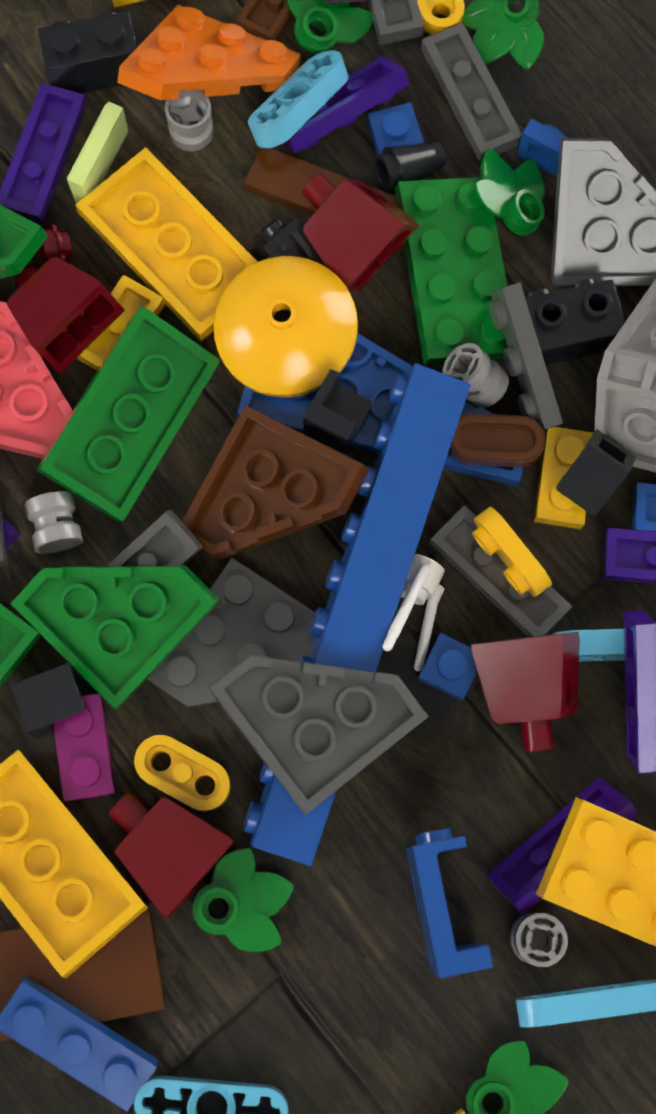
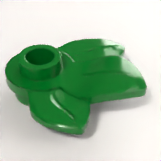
M287 0V5L296 19L294 25L295 37L304 49L312 53L329 51L335 43L353 44L367 33L372 24L371 12L362 8L349 7L350 1ZM314 27L320 30L322 37L314 35L309 28Z
M475 0L464 11L462 23L465 28L476 31L473 36V43L485 65L506 56L510 52L515 62L521 68L529 70L535 64L543 47L544 34L536 21L540 11L539 0ZM520 1L524 3L525 7L521 12L513 13L508 9L511 3Z
M490 148L485 152L480 166L483 180L474 183L477 197L482 206L492 215L502 218L505 225L512 232L521 236L529 235L539 227L540 222L544 218L542 199L545 195V190L539 168L535 160L531 158L513 170L494 149Z
M250 848L230 852L216 864L212 883L203 887L194 899L193 916L202 930L213 935L225 934L239 950L263 952L281 944L279 932L270 917L275 915L285 905L293 891V884L275 873L255 872V859ZM216 898L224 899L229 906L227 915L221 919L213 917L209 911L210 903Z
M524 1040L508 1042L499 1046L490 1055L485 1075L476 1079L469 1087L466 1094V1109L468 1114H544L560 1099L569 1081L565 1076L549 1066L530 1065L529 1050ZM490 1092L498 1093L501 1098L499 1108L493 1112L484 1110L482 1105L484 1096Z

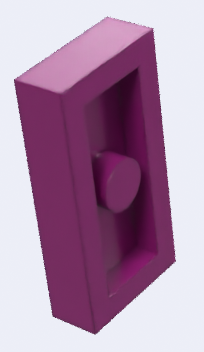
M99 693L82 696L85 705L83 713L53 724L63 802L66 803L116 794L104 699Z

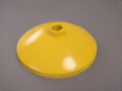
M295 256L265 259L239 273L223 292L214 317L216 347L229 372L249 389L263 395L278 398L298 397L320 389L330 369L339 373L344 369L354 351L358 334L355 304L342 280L320 263ZM279 310L291 312L290 318L285 322L275 321L274 315Z

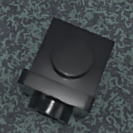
M298 217L283 223L279 218L270 222L257 234L261 241L251 249L256 258L264 256L265 259L295 256L310 259L325 266L304 234V225Z

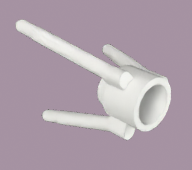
M419 554L414 555L401 594L404 600L383 643V649L390 651L397 637H399L413 605H424L427 599L414 662V669L416 671L423 669L437 605L445 590L439 584L445 572L444 568L436 561Z

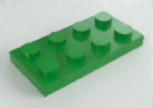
M482 177L400 181L394 189L397 207L420 225L403 245L424 365L444 364L449 354L465 343L478 345L492 360L504 359L503 350L508 348L503 330L498 331L495 328L489 312V303L493 302L491 292L507 287L495 216L482 206L474 188V183L483 180Z
M139 306L36 470L115 521L123 522L221 360L144 306Z

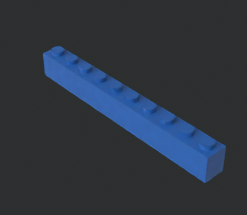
M417 363L404 376L401 374L396 376L388 396V402L393 403L394 407L389 422L382 420L376 431L372 448L379 451L373 468L366 466L370 470L357 493L363 496L357 514L352 512L349 514L342 531L341 541L347 542L342 561L335 559L327 575L325 588L330 589L331 593L326 608L318 607L311 622L309 636L315 637L309 657L302 655L299 662L376 672L383 651V643L391 627L471 384ZM264 763L259 781L266 783L260 803L251 802L243 824V831L249 833L246 842L254 848L311 866L336 791L308 814L304 815Z

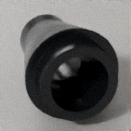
M437 140L422 144L385 147L381 154L374 157V171L378 183L383 190L390 191L394 190L400 181H418L431 172L445 166V153Z

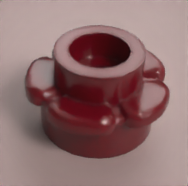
M49 223L48 229H43L48 238L37 251L42 265L53 257H58L65 262L66 259L72 258V245L67 231H57V226L54 223Z

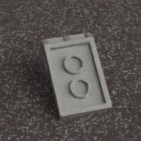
M656 279L605 350L597 376L595 431L596 429L633 454L636 459L632 467L655 473Z

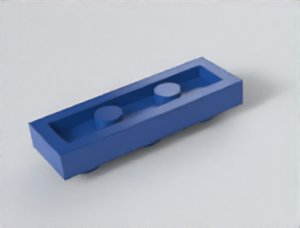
M26 975L0 1013V1031L125 1111L129 1110L134 1103L137 1091L143 1084L148 1082L157 1068V1058Z

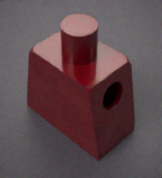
M318 174L307 183L302 191L303 196L317 209L304 225V234L325 266L342 280L348 291H361L420 226L413 218L360 180L346 179L335 188L323 174Z
M58 257L50 258L39 269L34 266H27L20 274H17L15 283L18 290L7 302L8 308L31 346L59 374L125 311L98 279Z
M579 632L471 645L491 719L495 724L520 722L524 751H541L555 748L551 720L576 714L578 708Z
M128 792L115 804L108 814L128 833L114 852L159 912L166 918L172 917L216 867V864L236 844L230 837L165 796L149 810Z

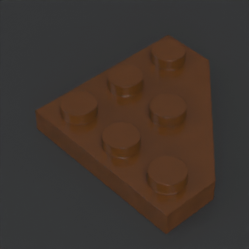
M244 405L182 523L202 544V550L219 559H223L346 514L370 469L364 464Z

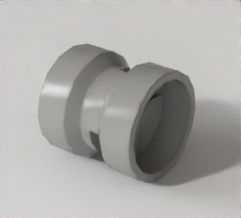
M198 89L179 91L178 99L166 100L165 114L168 122V131L171 141L175 146L184 151L192 152L206 147L212 140L214 133L209 98L204 97L201 90Z
M465 343L453 350L445 360L442 369L443 374L471 384L466 400L478 408H487L498 402L506 392L509 384V376L506 370L498 362L490 359L488 354L474 343Z
M67 491L49 492L35 496L25 502L27 519L34 523L35 532L32 535V542L36 553H58L82 544L83 537L80 526L74 523L72 516L76 510L72 493Z
M528 912L523 916H519L512 923L509 931V944L512 952L521 961L536 967H549L556 964L564 956L568 946V935L564 925L556 917L547 913Z

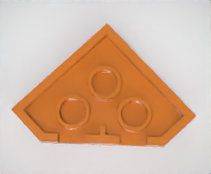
M177 5L119 66L118 83L158 100L178 99L179 91L202 89L201 92L204 97L240 94L241 86L261 85L264 92H273L298 70L301 54L288 49L281 42L265 40L245 32L242 27L236 24L223 23L208 17L196 8Z

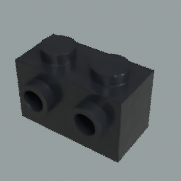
M129 11L120 13L105 12L94 18L73 22L59 21L51 26L38 28L45 67L52 86L80 94L123 86L118 83L119 66L137 48Z
M584 279L574 283L569 289L552 292L551 289L547 288L538 289L525 296L545 365L605 352L625 323L613 279L597 282L596 279Z

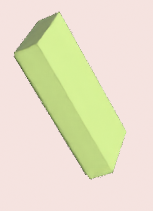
M111 102L105 104L67 177L73 198L77 203L103 182L129 131L123 107Z

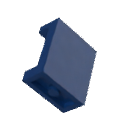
M450 828L415 836L417 845L407 848L406 854L430 972L438 978H444L493 968L489 945L475 941L455 946L437 855L441 852L467 847L465 836L452 838Z

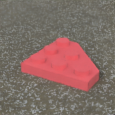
M0 301V449L43 459L73 410L40 354L29 343L8 308L7 303Z

